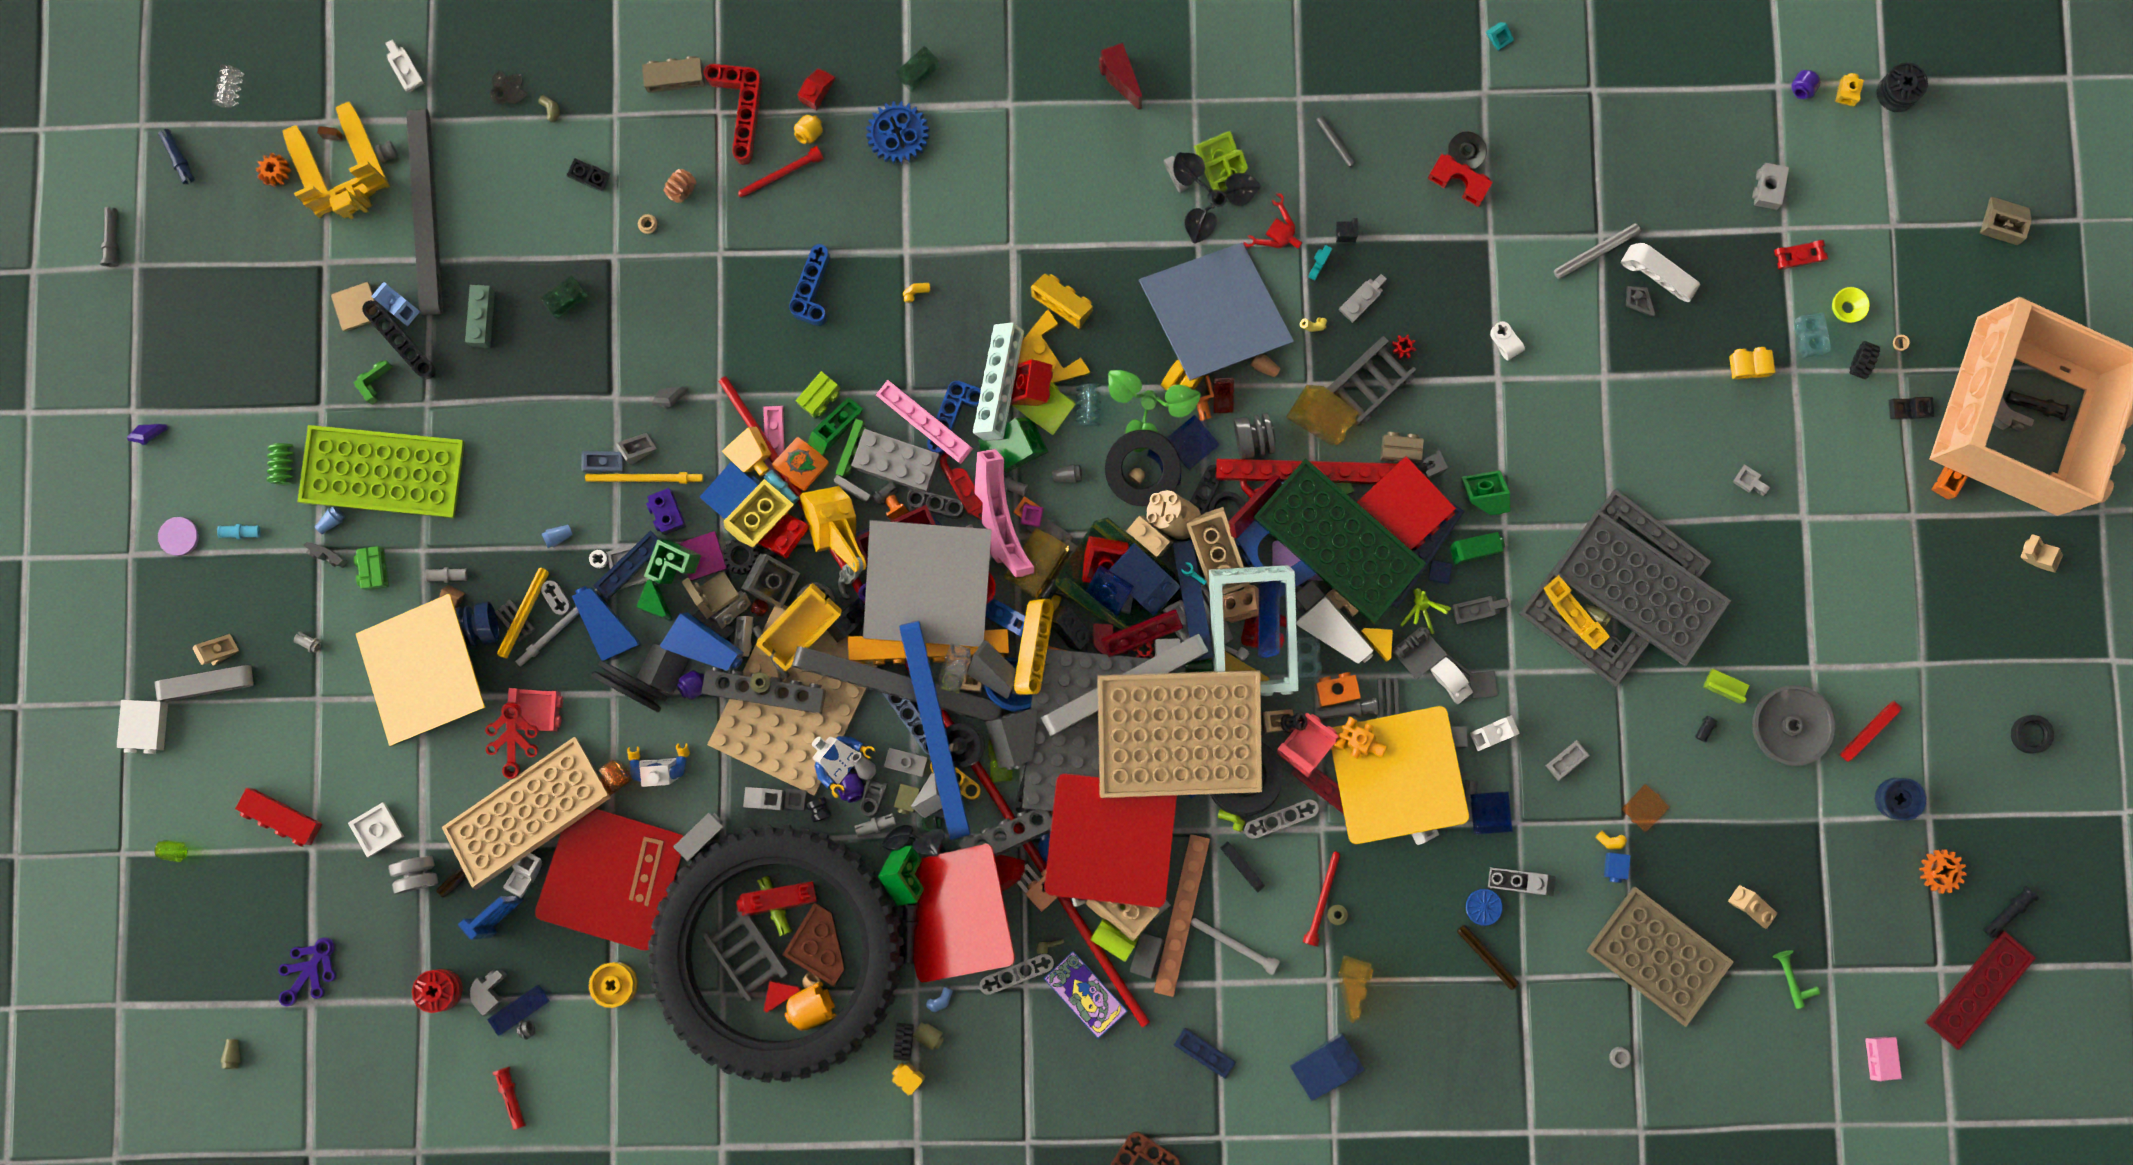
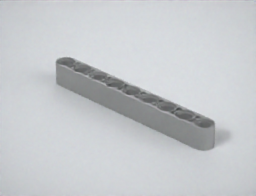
M1197 634L1122 675L1171 673L1209 651L1200 634ZM1098 688L1042 717L1041 719L1050 736L1098 712Z

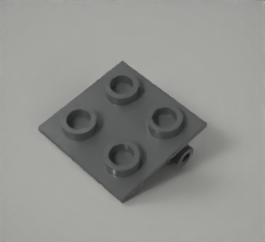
M1422 626L1392 649V653L1416 680L1447 656L1446 652L1430 636L1429 630Z

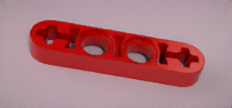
M1896 701L1889 703L1839 755L1846 762L1852 760L1901 711L1902 707Z

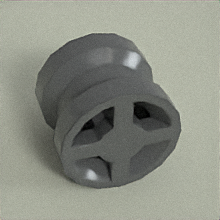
M391 140L386 141L384 145L378 144L375 146L383 164L391 158H398L397 151Z

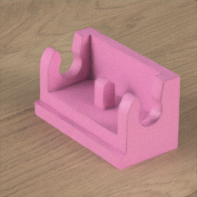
M1866 1038L1870 1079L1877 1081L1902 1079L1897 1038Z

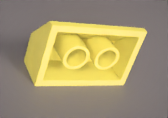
M764 479L724 520V527L740 542L754 548L794 504Z

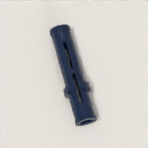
M164 129L167 137L160 131L158 136L173 162L174 170L178 172L183 184H189L186 177L192 183L195 178L188 168L189 163L183 158L171 131Z

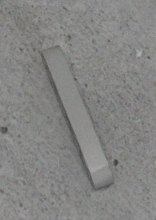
M1309 799L1257 818L1245 825L1244 833L1248 838L1256 839L1304 821L1318 813V804L1314 800ZM1306 803L1314 805L1315 809L1312 810V814L1304 812L1302 813L1304 818H1300L1297 806H1300L1301 810L1306 808ZM1286 811H1295L1296 819L1291 822L1286 820ZM1269 817L1277 819L1278 824L1273 829L1266 825ZM1263 820V827L1266 829V832L1263 833L1262 829L1257 830V835L1255 836L1253 833H1248L1251 824L1256 827L1261 825L1259 821Z
M1041 954L988 975L980 981V990L987 995L993 994L1046 973L1053 968L1054 960L1049 954ZM1042 957H1045L1046 960L1050 959L1051 963L1048 964V968L1045 969L1044 966L1038 967L1040 972L1035 973V966L1031 961L1036 960V964L1042 962ZM1025 964L1032 968V973L1029 976H1023L1020 972L1021 967ZM1005 972H1010L1013 975V981L1009 984L1002 981L1001 977ZM998 975V980L1002 987L998 988V984L993 985L991 991L983 988V985L986 984L985 980L993 982L996 980L994 976Z

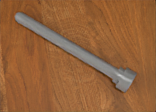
M1196 918L1191 920L1192 926L1260 963L1267 973L1274 974L1280 963L1276 958H1266Z

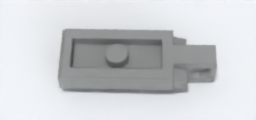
M1382 274L1374 281L1370 278L1339 308V311L1354 323L1380 296V293L1383 291L1380 287L1387 279Z

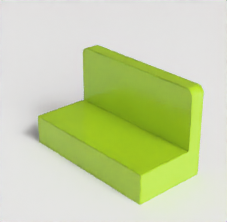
M1711 669L1703 688L1741 704L1747 700L1745 695L1750 685L1715 669Z

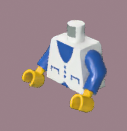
M830 736L826 741L821 737H817L812 743V746L818 750L813 756V760L816 762L814 767L817 778L828 789H832V795L835 798H839L834 792L836 789H840L844 793V787L839 783L854 766L851 756L856 752H863L867 759H872L866 755V751L872 749L876 752L873 747H865V744L853 737L838 736L836 738Z
M687 743L682 749L680 744L676 745L677 758L642 760L640 762L639 747H637L635 752H630L629 747L627 752L628 759L630 760L631 778L641 782L643 787L673 783L684 774L686 757L690 755Z

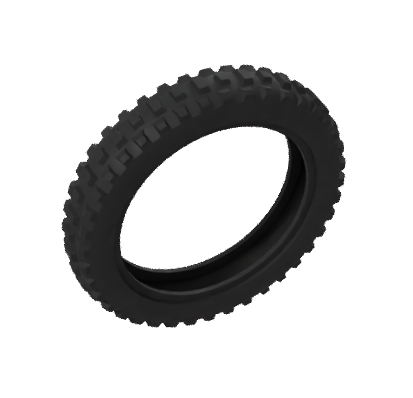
M782 824L780 828L762 825L760 830H753L751 827L742 829V834L733 835L731 833L724 836V841L720 843H710L706 846L707 851L694 855L691 858L692 863L677 872L679 878L672 881L667 887L668 895L659 902L657 909L660 913L655 916L651 928L655 931L651 935L648 948L652 950V953L649 955V968L653 969L651 985L652 988L657 989L655 996L659 1007L664 1008V1019L668 1025H674L673 1031L676 1033V1036L681 1041L684 1039L687 1041L686 1045L693 1054L700 1053L701 1058L709 1065L717 1064L718 1068L722 1069L724 1073L731 1075L735 1072L742 1079L751 1080L754 1077L766 1083H770L772 1079L790 1082L792 1077H800L802 1080L810 1078L811 1073H824L828 1071L829 1066L834 1063L840 1065L847 1060L846 1055L853 1051L857 1053L862 1048L861 1043L865 1039H871L876 1033L874 1028L880 1022H884L887 1017L885 1011L890 1004L894 1003L896 998L893 992L897 989V985H900L901 981L898 972L901 965H904V957L900 956L904 941L903 937L899 936L901 921L900 917H895L894 913L896 911L893 898H888L886 888L881 881L877 880L878 876L875 874L874 868L871 865L866 866L865 862L861 860L862 856L856 851L851 853L845 843L840 840L835 843L829 839V835L822 832L816 835V833L810 831V828L801 827L800 830L792 829L791 825ZM771 864H785L804 868L819 875L833 885L848 902L856 917L863 947L859 979L852 996L842 1011L817 1032L805 1037L785 1041L754 1038L733 1029L723 1022L711 1010L700 993L695 980L691 958L693 934L697 921L714 893L740 873Z

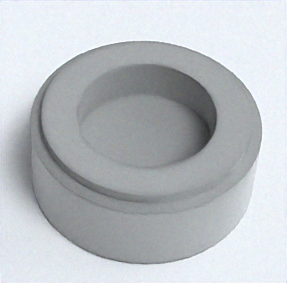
M1616 1047L1610 1052V1061L1615 1067L1625 1068L1630 1064L1631 1055L1625 1048Z

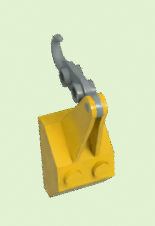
M840 486L802 493L799 498L807 524L810 527L809 530L816 552L833 549L847 563L840 571L838 587L842 597L849 599L850 596L846 593L845 583L851 584L858 578L861 571L866 569L865 559L855 541L856 514L851 498Z

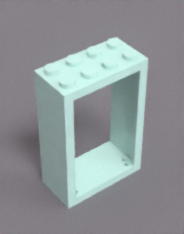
M1289 565L1209 570L1211 645L1214 656L1212 658V672H1225L1222 586H1225V583L1281 580V583H1285L1288 677L1280 680L1260 681V691L1262 696H1271L1273 692L1289 695L1293 694V691H1298L1295 571Z

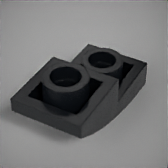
M574 158L566 176L586 186L603 191L610 173Z

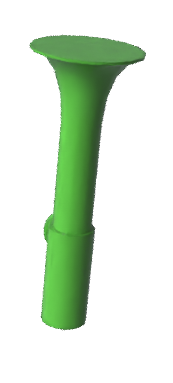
M1783 951L1773 955V958H1777L1782 963L1796 1009L1805 1007L1803 999L1820 995L1819 988L1815 986L1800 992L1790 963V956L1794 951Z

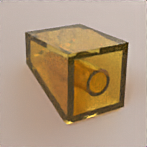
M1306 385L1286 418L1327 444L1338 446L1344 440L1348 428L1355 423V417L1358 412L1324 386Z

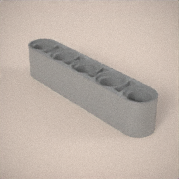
M251 665L155 681L157 702L254 686Z

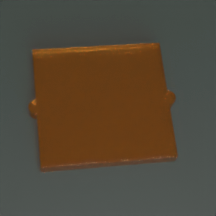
M1644 784L1621 810L1631 818L1632 823H1636L1644 832H1647L1669 809V806L1659 797L1658 793L1656 794Z

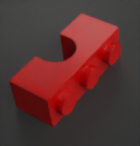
M1443 154L1440 155L1428 177L1430 181L1443 188L1446 187L1450 180L1460 179L1464 182L1466 188L1462 198L1479 207L1493 183L1488 176L1481 173L1478 174L1466 164L1461 165L1452 156Z

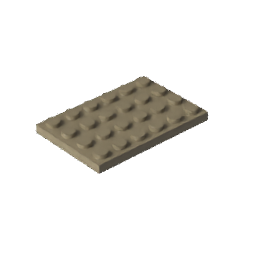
M1636 887L1631 889L1586 950L1587 953L1685 1027L1734 962Z

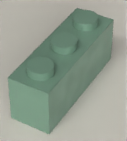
M470 285L465 343L470 347L490 348L495 291L490 286Z

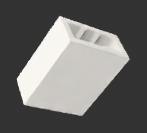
M121 700L117 748H123L125 753H137V749L144 750L146 754H156V750L164 751L168 703Z

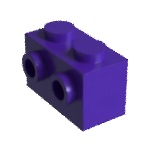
M670 488L647 496L649 502L646 505L650 514L653 513L656 520L653 523L657 532L661 531L663 535H667L686 527L674 493Z

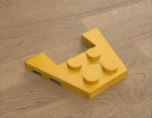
M1047 310L1022 340L1018 364L1030 359L1052 364L1053 378L1051 382L1053 384L1089 375L1090 371L1081 357L1063 368L1042 336L1058 326L1050 311Z

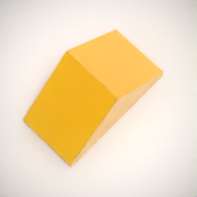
M1364 628L1360 631L1385 662L1391 659L1393 630Z

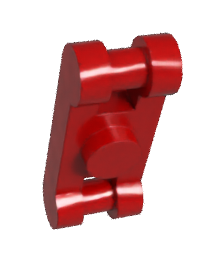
M1824 240L1775 249L1774 253L1778 257L1779 262L1777 263L1778 269H1787L1828 260V255L1824 251ZM1816 249L1817 255L1812 256L1811 250ZM1789 254L1790 261L1786 260L1785 255Z

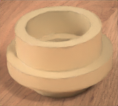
M643 215L638 221L640 231L645 234H651L657 229L658 222L652 215ZM647 222H651L650 227H645Z

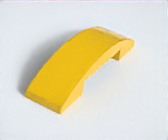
M1559 575L1543 588L1564 620L1594 650L1610 638L1598 621L1594 622L1570 593L1572 590Z

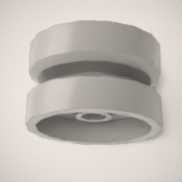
M433 856L410 858L389 865L391 877L404 876V878L392 883L394 894L415 891L439 884L436 873L423 874L424 871L431 870L435 866Z

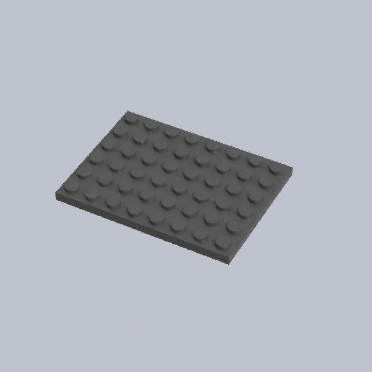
M1047 649L1041 689L1038 694H1032L1031 709H1037L1033 760L1026 762L1022 809L1053 811L1056 780L1061 774L1099 778L1098 712L1053 736H1050L1041 718L1098 688V675H1122L1150 659L1115 655L1108 657L1105 654Z

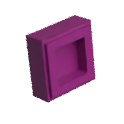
M1024 504L1020 524L1040 528L1044 508Z

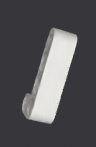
M1644 243L1630 245L1621 260V264L1625 268L1632 271L1641 270L1685 302L1692 300L1700 286L1696 279L1654 248Z

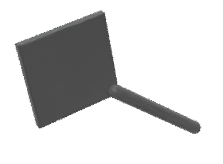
M1447 654L1446 657L1469 675L1470 686L1473 691L1472 699L1498 696L1494 671L1471 673Z

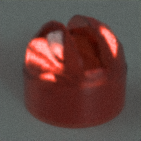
M756 599L751 606L752 614L755 612L757 617L763 616L769 607L764 601Z

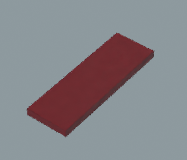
M2001 931L1925 1023L1956 1050H1960L2036 957L2007 932Z

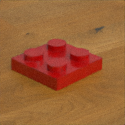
M786 513L758 544L788 558L810 527L807 523Z

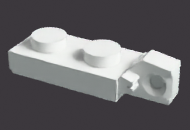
M393 40L385 43L391 52L387 55V59L405 91L409 93L423 85L424 82L403 47L398 49Z

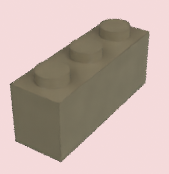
M689 56L683 60L671 58L666 60V62L649 61L647 64H642L644 87L648 93L705 86L703 63L700 58L695 56Z

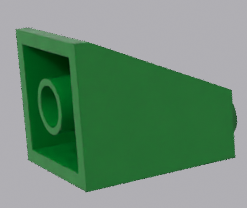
M1015 418L1006 423L1003 439L978 440L981 451L996 449L1004 458V474L1049 452L1035 423L1029 418Z

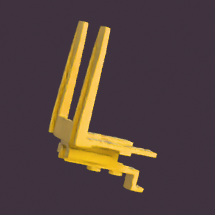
M346 102L337 106L336 111L358 165L349 168V171L356 178L334 187V189L328 191L308 143L300 129L294 125L283 130L288 151L304 185V189L294 194L303 202L305 207H309L319 218L330 211L339 214L343 218L348 217L350 219L354 218L352 213L359 209L367 213L369 212L367 208L372 206L368 197L376 193L375 191L390 187L358 114L352 104Z

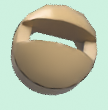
M1905 335L1896 336L1893 340L1894 349L1905 351L1910 343L1908 337ZM1898 339H1902L1903 348H1899Z
M1134 468L1127 476L1133 482L1140 485L1144 480L1145 473L1140 468Z
M811 972L806 973L803 978L804 988L820 982V978Z

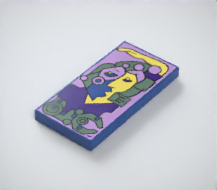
M1074 951L1043 978L1098 1039L1128 1012Z

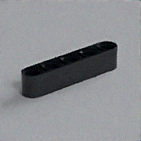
M373 300L365 302L362 307L363 314L404 361L421 378H432L435 375L434 365L386 310ZM376 306L377 312L374 315H370V308ZM385 321H390V327L383 330L382 324ZM400 335L403 336L402 343L395 344V338ZM411 350H415L416 356L413 359H408V353ZM428 365V372L421 374V367Z

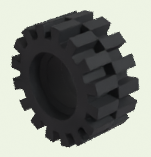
M1863 341L1853 357L1849 373L1866 380L1871 375L1875 363H1877L1880 346Z
M733 539L730 544L727 543L726 549L723 551V560L732 572L740 575L749 574L760 551L756 545L753 548L740 542L738 539ZM739 549H745L749 553V559L743 564L737 563L734 559L735 552Z
M897 1023L893 1060L910 1061L914 1024Z

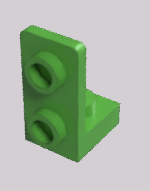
M387 360L379 361L373 366L372 370L360 374L357 380L353 382L364 399L371 405L379 400L375 396L377 394L376 390L370 383L393 368Z

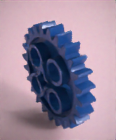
M893 101L892 107L885 103L884 110L878 107L879 114L872 113L874 120L868 119L869 124L872 126L866 127V130L870 132L866 134V137L871 139L868 145L874 146L872 152H878L877 156L879 159L884 156V160L887 162L891 158L893 164H895L896 159H899L900 164H903V159L905 158L908 162H910V156L917 158V151L923 153L921 146H927L926 141L923 139H929V135L925 133L929 131V128L924 126L927 124V120L922 119L923 113L917 114V107L911 110L910 103L904 107L902 101L899 106H896ZM902 117L908 119V121L904 124L898 122V120ZM890 118H894L898 131L900 132L903 143L905 144L904 148H902L900 145L899 139L897 137V134L895 133ZM887 124L890 126L887 131L880 130L882 125ZM910 134L915 136L912 141L905 140L906 136ZM890 142L897 143L896 147L889 148L887 147V145Z

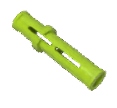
M769 876L757 880L761 890L773 888ZM785 910L770 912L772 915L770 918L774 920L779 936L792 932L785 917Z

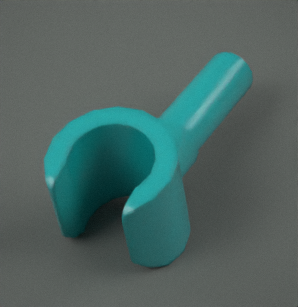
M1186 562L1185 564L1191 570L1185 572L1181 569L1184 576H1192L1205 585L1207 581L1194 571L1191 563Z

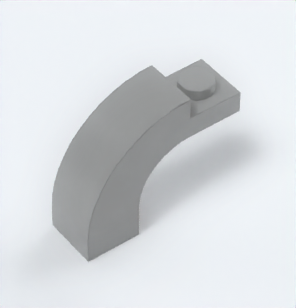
M2002 395L1993 425L2002 430L2012 425L2011 427L2018 431L2032 427L2034 419L2011 410L2006 405Z

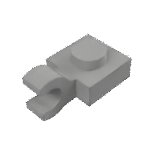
M1745 464L1732 481L1745 491L1751 492L1754 489L1762 496L1770 489L1768 485L1759 481L1761 474Z

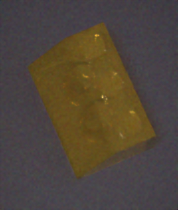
M1035 528L1022 548L1034 566V573L1023 577H1015L1008 569L1003 578L1037 599L1045 587L1046 581L1051 578L1069 548L1068 545L1052 535Z

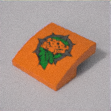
M797 437L772 465L774 469L787 476L789 482L805 491L829 465V461L813 447Z

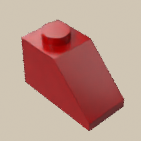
M818 68L806 78L797 94L799 101L817 111L835 77Z
M1006 855L995 857L1002 892L1021 880V876L1025 871V860Z

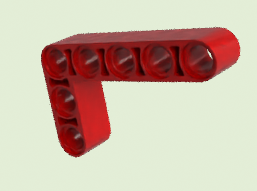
M709 64L704 69V75L711 86L740 89L732 152L739 164L747 165L753 157L762 79L759 72L754 68ZM712 73H718L716 78H710ZM731 75H738L735 80H729ZM750 77H757L754 82H748ZM748 95H754L751 101L745 100ZM745 114H752L750 119H743V116ZM744 132H749L747 138H741L740 136ZM747 151L744 157H738L739 152Z

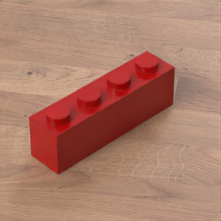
M246 787L235 808L241 812L240 816L251 820V818L257 820V824L263 828L268 829L271 827L275 829V834L283 838L288 836L293 839L292 842L301 847L312 845L322 826V823L254 788Z

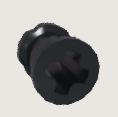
M1302 712L1296 713L1293 716L1283 715L1281 718V727L1287 733L1292 732L1294 729L1305 730L1308 723L1307 717Z

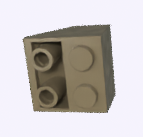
M1991 196L1980 234L2019 245L2027 239L2032 222L2030 208Z

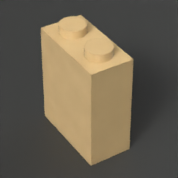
M1139 516L1127 530L1130 535L1156 557L1162 556L1174 542L1167 534L1148 523L1146 516Z

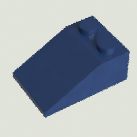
M1135 543L1107 571L1113 579L1153 616L1181 587Z
M1341 1033L1290 1065L1311 1101L1365 1070Z

